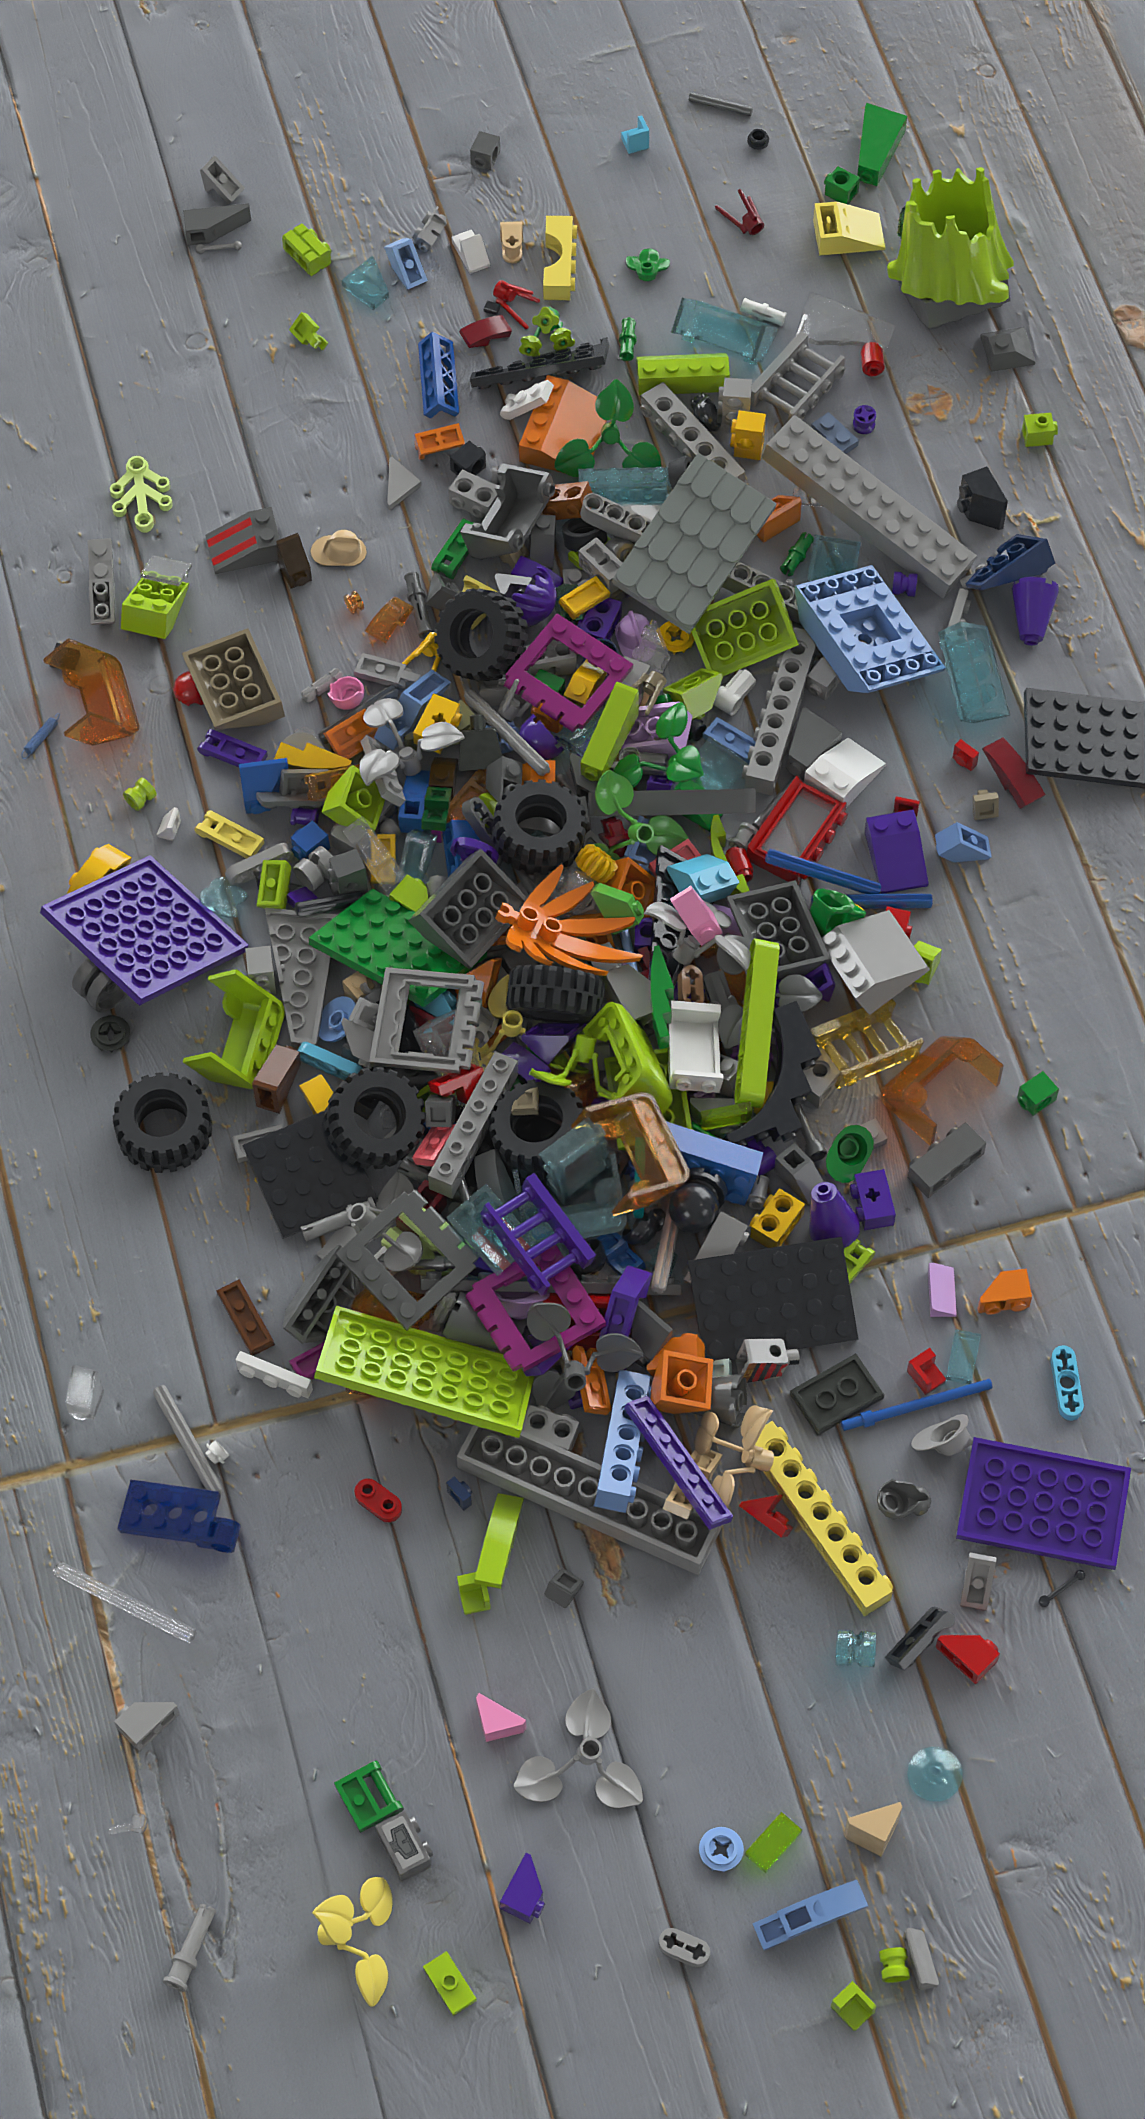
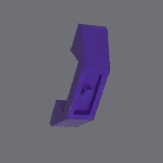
M632 1266L626 1267L612 1290L604 1318L606 1326L601 1329L599 1338L611 1333L623 1334L629 1337L639 1298H646L653 1275L652 1272Z

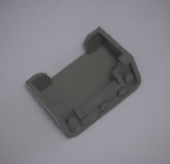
M501 464L497 471L498 475L502 476L501 485H496L495 487L498 497L481 524L473 523L472 525L465 523L460 531L472 558L483 560L516 553L523 547L525 539L549 499L555 493V484L550 473Z

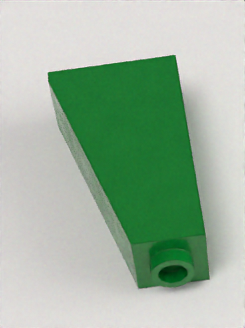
M866 103L857 173L860 181L878 186L906 131V115Z

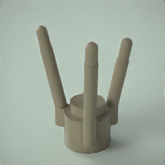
M651 671L649 675L643 673L640 679L630 686L636 689L643 683V690L650 695L645 705L647 706L646 716H649L660 691L667 682L666 678L656 671Z

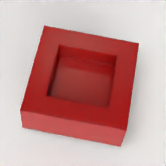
M960 739L954 745L952 758L955 759L958 765L972 771L977 766L979 752Z

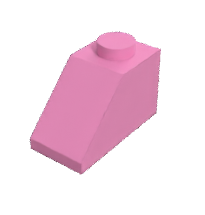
M692 886L670 898L687 928L701 946L711 941L716 935L723 933L714 913Z

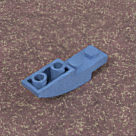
M854 1880L792 1904L752 1924L763 1950L766 1951L815 1928H821L868 1907V1903L858 1880Z

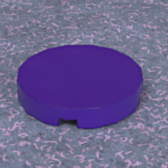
M455 838L450 848L454 857L457 854L461 856L460 860L462 862L479 849H482L495 864H497L499 858L498 852L492 846L472 838Z

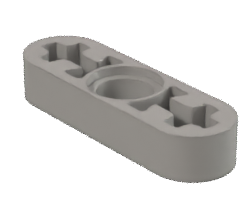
M280 843L233 864L226 870L225 875L232 886H239L261 876L263 860H286L290 862L294 854L287 843Z

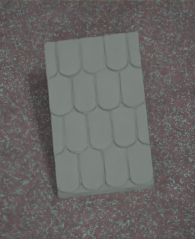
M697 453L653 520L634 545V548L617 570L611 583L690 634L776 508L777 503L711 460H708L702 454Z

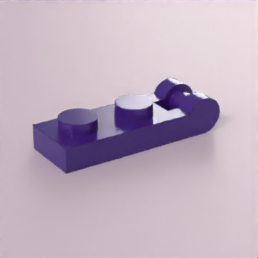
M213 729L207 731L205 741L201 742L197 748L198 752L203 756H212L236 767H239V764L265 761L268 757L266 750Z

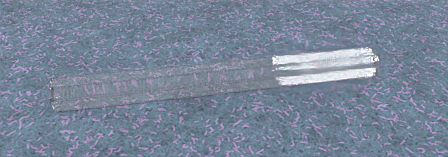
M62 1561L57 1562L53 1569L54 1576L187 1643H191L196 1636L195 1628Z

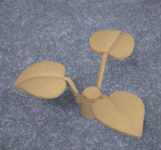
M754 1405L747 1410L741 1425L743 1448L715 1437L719 1427V1420L715 1413L708 1411L702 1416L701 1426L695 1438L697 1453L699 1455H706L712 1446V1442L741 1452L742 1463L746 1465V1468L725 1470L723 1476L718 1475L713 1481L712 1487L727 1508L731 1502L735 1486L733 1474L746 1472L754 1474L755 1469L768 1472L773 1465V1452L755 1445L773 1412L771 1409Z

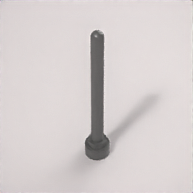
M774 1056L772 1061L775 1071L777 1068V1056ZM801 1104L793 1106L802 1125L801 1132L807 1143L805 1145V1154L813 1162L823 1159L827 1155L824 1144L815 1139Z

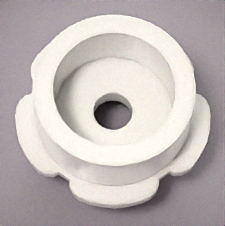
M216 1440L210 1445L207 1443L208 1451L205 1454L214 1464L218 1462L224 1464V1460L229 1456L227 1451Z

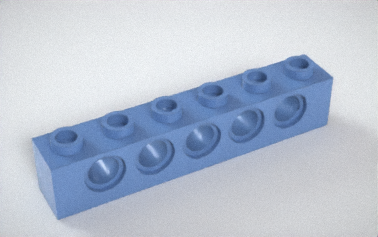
M619 1370L594 1507L626 1513L628 1502H634L636 1487H632V1482L637 1483L640 1467L635 1466V1463L641 1462L643 1446H639V1441L644 1442L645 1438L624 1408L626 1403L645 1396L651 1398L650 1375Z

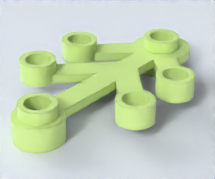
M133 456L126 464L127 472L110 486L111 496L116 499L121 498L112 505V510L116 517H123L127 513L126 507L137 498L138 514L134 519L135 525L139 531L147 533L153 528L154 521L152 514L147 510L146 496L157 502L162 511L170 510L173 506L171 497L159 493L167 492L170 489V482L167 477H161L149 470L148 462L143 457ZM143 477L155 483L158 491L146 485ZM134 479L135 485L124 495V487Z

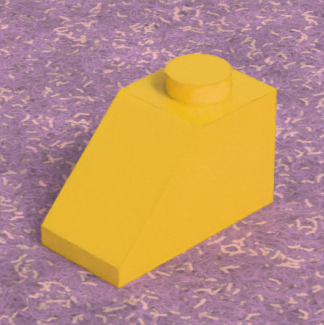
M586 659L573 674L564 693L565 698L583 707L603 683L607 672L593 666Z

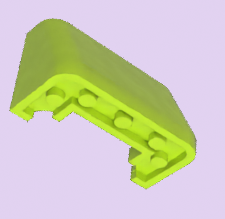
M608 1002L583 1031L585 1035L595 1037L600 1041L606 1042L609 1040L622 1069L614 1077L615 1081L619 1082V1088L617 1093L613 1092L611 1094L613 1103L616 1106L660 1117L671 1105L673 1097L649 1038L621 1004Z

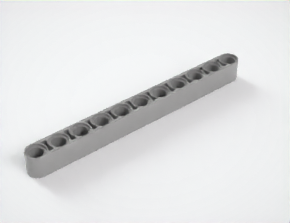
M595 493L584 497L580 513L581 518L586 523L618 538L628 540L634 545L652 521ZM738 562L722 587L737 594L774 578ZM776 580L782 598L785 599L784 603L790 620L801 624L795 588Z

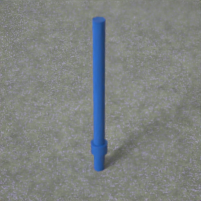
M986 1379L872 1412L868 1410L861 1412L860 1416L841 1421V1427L843 1431H847L860 1426L864 1428L874 1426L875 1422L992 1389V1382L990 1379Z

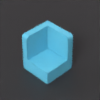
M642 115L638 116L637 128L621 132V139L628 154L649 148V128Z

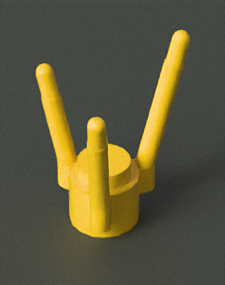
M430 632L419 647L402 664L407 666L421 653L428 657L436 656L432 666V670L436 672L441 659L436 651L439 646L435 644L434 636H437V633Z

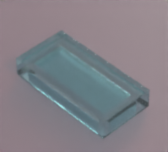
M955 1329L946 1380L972 1384L981 1334Z

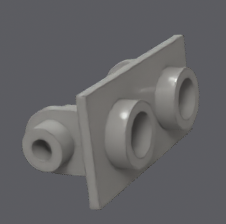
M438 206L433 213L427 212L422 220V223L425 224L424 227H418L411 237L415 240L413 244H417L423 252L430 250L436 241L437 236L433 233L439 236L447 224L446 216L436 213L439 208Z

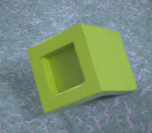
M476 1572L457 1576L462 1607L466 1615L491 1609L487 1586L475 1584Z
M853 1981L831 2003V2008L853 2031H856L875 2013L877 2007Z

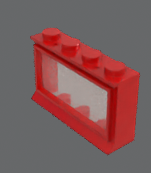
M796 775L747 846V855L750 862L787 882L796 880L797 884H799L802 879L806 880L807 875L767 863L765 861L766 853L769 849H773L811 862H818L823 854V847L826 843L830 844L836 834V828L838 825L842 827L847 819V803H842L803 783Z

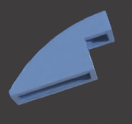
M432 669L404 690L398 700L403 707V715L392 721L402 742L404 741V736L415 730L433 693L442 696L451 683ZM389 723L378 728L374 738L391 750H395L399 745Z

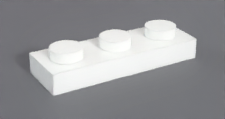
M242 1351L239 1352L236 1358L237 1369L245 1377L259 1378L266 1385L272 1388L278 1386L286 1389L290 1395L297 1398L301 1396L309 1398L313 1390L311 1380Z

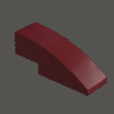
M1004 737L982 748L1005 791L1009 789L1019 809L1046 795L1035 776L1026 774V763Z

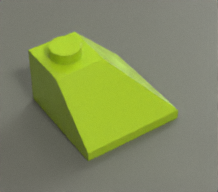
M701 668L662 690L664 694L671 695L673 702H682L686 706L687 711L692 715V720L701 719L707 711L712 709L723 676L719 672Z
M352 765L329 790L322 813L339 825L373 832L376 830L386 799L381 797L376 782L373 781L369 786H366L361 777L360 770Z

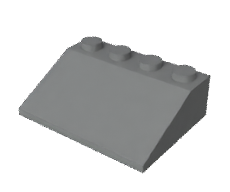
M890 910L839 925L822 937L831 962L855 999L869 1015L930 970Z

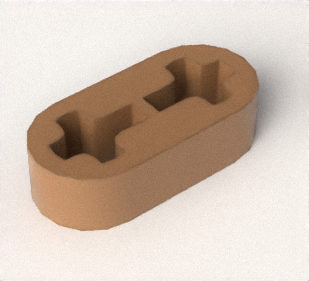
M688 965L678 975V1001L691 1002L692 1000L697 1003H703L702 972L696 966Z

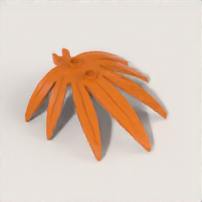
M562 864L533 890L524 902L520 912L515 911L509 904L502 903L495 917L501 923L512 925L506 936V944L509 948L520 953L523 947L530 957L548 966H552L553 961L573 970L607 976L609 971L594 968L572 957L601 963L637 962L643 957L641 954L621 951L571 937H592L614 933L632 926L636 919L635 917L555 919V917L561 916L576 907L594 887V882L587 883L544 905L552 895L563 871ZM543 954H545L547 957H549V958L552 959L553 961L548 960Z

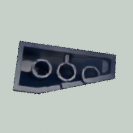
M1016 534L997 549L998 554L996 557H989L987 560L988 565L978 569L965 584L967 588L984 590L1018 581L1020 578L1046 573L1048 568L1055 564L1048 540L1046 538Z

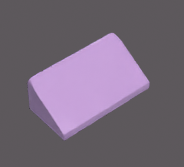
M929 1263L930 1317H956L954 1268Z

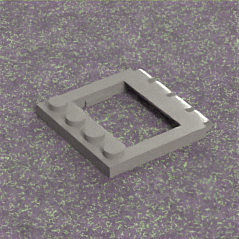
M386 967L369 1060L370 1064L374 1066L460 1074L461 1069H470L473 1051L464 1048L474 1047L477 1027L468 1024H478L481 1004L472 1000L480 1001L482 999L484 982L476 980L474 975ZM410 985L459 989L448 1057L418 1052L399 1053Z

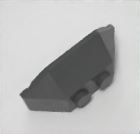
M337 1245L313 1267L285 1309L282 1328L302 1344L326 1340L335 1307L340 1306L352 1310L360 1298L359 1280L335 1256L342 1248L341 1245Z

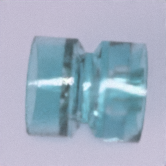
M837 1630L836 1665L851 1666L853 1662H857L862 1667L875 1666L876 1632L860 1631L858 1635H855L853 1630Z

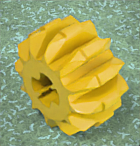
M586 844L575 858L577 866L599 883H607L618 869L616 862L611 856L593 844Z

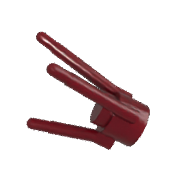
M738 189V193L748 211L742 218L743 224L720 206H715V209L740 228L743 234L748 232L750 235H756L764 228V223L758 214L751 196L746 198L741 189Z

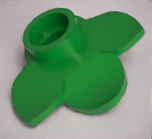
M647 248L643 249L639 256H627L626 265L629 269L636 271L639 279L652 281L656 278L658 272L668 269L670 259L659 258V253L656 250Z

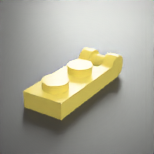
M211 810L204 815V821L198 823L194 829L199 836L207 837L244 858L257 854L264 845V838Z

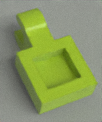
M301 312L289 331L302 344L308 345L310 343L315 349L319 347L321 350H324L328 344L322 336L316 333L320 327L307 313Z

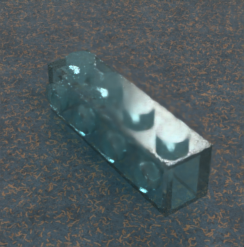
M668 467L578 469L579 482L588 481L593 493L615 503L623 501L664 503L672 489L668 476Z

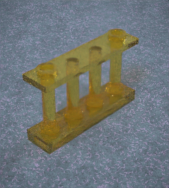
M893 998L870 1015L864 1008H861L810 1029L817 1046L825 1050L840 1071L834 1085L837 1089L846 1085L850 1087L862 1078L905 1060L912 1061L920 1054L919 1051L924 1043L923 1039L920 1038L909 1043L891 1018L896 1006ZM883 1023L900 1047L889 1051L871 1025ZM857 1031L864 1032L880 1055L869 1059L852 1036V1033ZM837 1039L844 1040L859 1061V1064L849 1068L831 1042Z

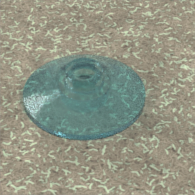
M928 1747L920 1750L912 1757L908 1766L907 1776L911 1788L917 1795L929 1801H943L952 1797L958 1791L962 1783L963 1771L959 1760L950 1751L941 1747ZM938 1767L941 1773L934 1775L931 1772V1768Z

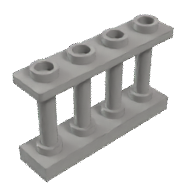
M800 331L752 384L751 405L755 407L760 401L765 400L789 414L788 421L794 415L803 421L806 412L810 408L813 409L817 405L819 398L824 393L827 394L830 391L834 381L844 375L846 370L844 367L845 357L840 356L832 363L810 350L808 335ZM800 357H806L827 371L820 378L796 364V361ZM792 371L814 384V386L806 392L782 378V376L786 372ZM778 385L801 400L794 407L769 391L773 386L776 387Z

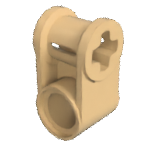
M522 221L500 222L502 257L505 262L517 263L522 259Z

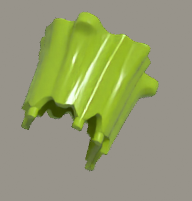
M960 168L956 169L952 179L942 178L941 170H934L933 180L926 193L921 186V179H913L910 201H907L905 205L898 258L887 265L888 277L902 281L901 291L919 299L931 298L937 303L951 300L956 305H963L968 302L985 305L987 303L1006 301L1009 298V287L1000 281L1009 279V273L1006 269L1013 267L1014 261L1000 233L989 179L985 177L984 168H976L975 182L968 179Z

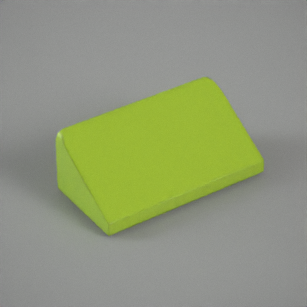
M263 860L257 907L286 910L292 869L286 860Z

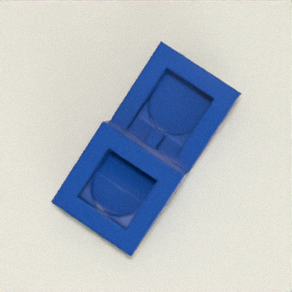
M610 1228L596 1238L602 1241L606 1252L607 1264L618 1275H622L627 1266L642 1270L646 1269L644 1261L628 1247V1243L613 1228Z

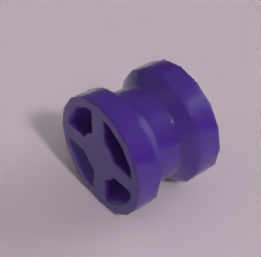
M861 405L855 409L853 428L857 433L869 434L874 431L875 409L868 405Z

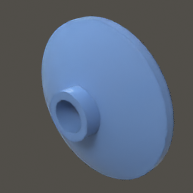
M346 996L337 997L324 1007L319 1037L322 1040L336 1042L346 1036L341 1021L343 1018L349 1020L356 1005L351 998Z

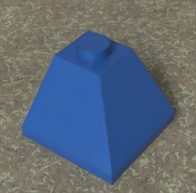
M287 758L239 764L246 814H261L271 810L259 803L256 793L279 792L281 769H288Z

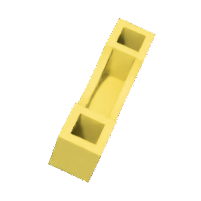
M546 216V248L555 251L560 256V259L555 264L544 268L543 299L570 300L571 291H575V278H571V274H576V260H572V256H576V243H572V240L577 239V225H573V216Z

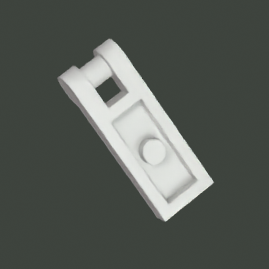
M545 380L539 384H534L525 391H520L516 395L508 394L505 399L506 405L502 407L500 416L511 420L547 403L554 385L549 380Z

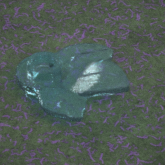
M226 876L214 879L210 887L203 889L200 894L202 905L211 911L215 910L220 916L227 918L237 917L238 911L235 906L248 898L247 892L241 887L232 886Z

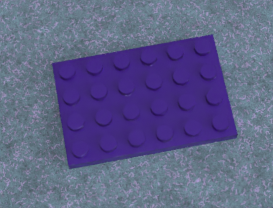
M974 1437L956 1539L1115 1570L1131 1468Z

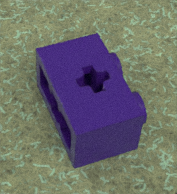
M885 1169L854 1174L853 1184H850V1193L852 1199L857 1200L858 1207H855V1212L859 1222L863 1224L864 1231L894 1226L896 1213Z

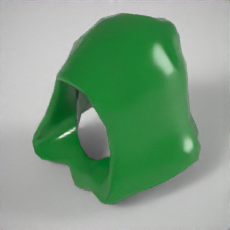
M823 888L817 889L814 892L813 903L809 910L821 938L837 926L865 918L866 912L856 906L847 895Z

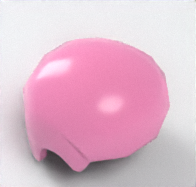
M346 676L330 684V692L327 694L330 701L337 708L350 710L360 705L364 698L365 689L360 680L355 677Z

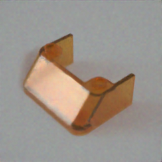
M68 638L43 659L44 663L62 670L63 680L68 686L80 690L86 715L64 732L66 737L95 746L130 737L139 730V722L121 663L115 656Z
M956 1036L939 1037L882 1089L881 1100L883 1104L930 1146L934 1143L937 1124L920 1110L926 1104L928 1098L927 1091L924 1088L926 1084L956 1058L963 1062H969L996 1087L1000 1084L1004 1065L972 1038Z
M640 1092L588 1106L571 1125L572 1129L576 1130L595 1124L597 1131L602 1137L609 1140L621 1138L641 1181L635 1182L630 1187L629 1193L611 1211L613 1216L654 1203L681 1187L690 1176L689 1168L655 1098L649 1093Z

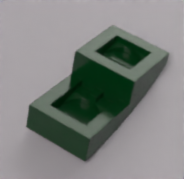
M427 787L421 829L446 831L452 788Z

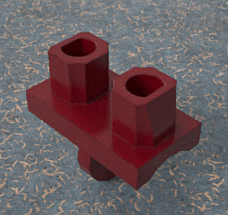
M615 816L600 820L603 832L599 833L598 836L603 843L608 845V849L630 839L628 830L623 827L622 820H616ZM627 846L616 849L613 853L623 857Z

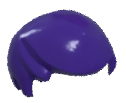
M536 566L541 573H536L532 576L536 581L535 585H527L523 594L514 593L512 595V599L516 602L515 607H520L524 613L522 619L526 620L527 628L546 619L554 610L557 592L553 578L547 569L541 566Z

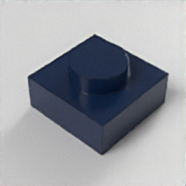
M454 1476L446 1482L447 1492L463 1511L472 1505V1491L464 1481L459 1482Z

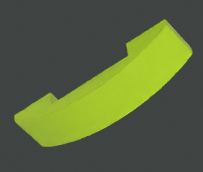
M715 815L711 825L710 853L714 857L727 861L722 850L723 847H726V832L719 815ZM743 874L736 876L740 883L730 895L750 891Z

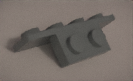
M281 769L279 792H257L256 798L262 806L269 809L277 808V806L299 808L300 806L308 805L314 808H321L324 806L329 792L330 771L328 769Z

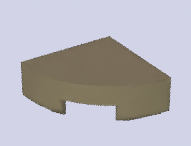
M538 1087L526 1090L523 1095L514 1101L511 1110L512 1115L538 1114Z

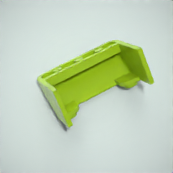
M237 969L210 975L208 981L225 992L222 1000L223 1009L228 1016L233 1018L222 1058L212 1052L186 1057L183 1059V1063L211 1082L253 1089V1080L277 1043L285 1016L284 1006L279 999Z

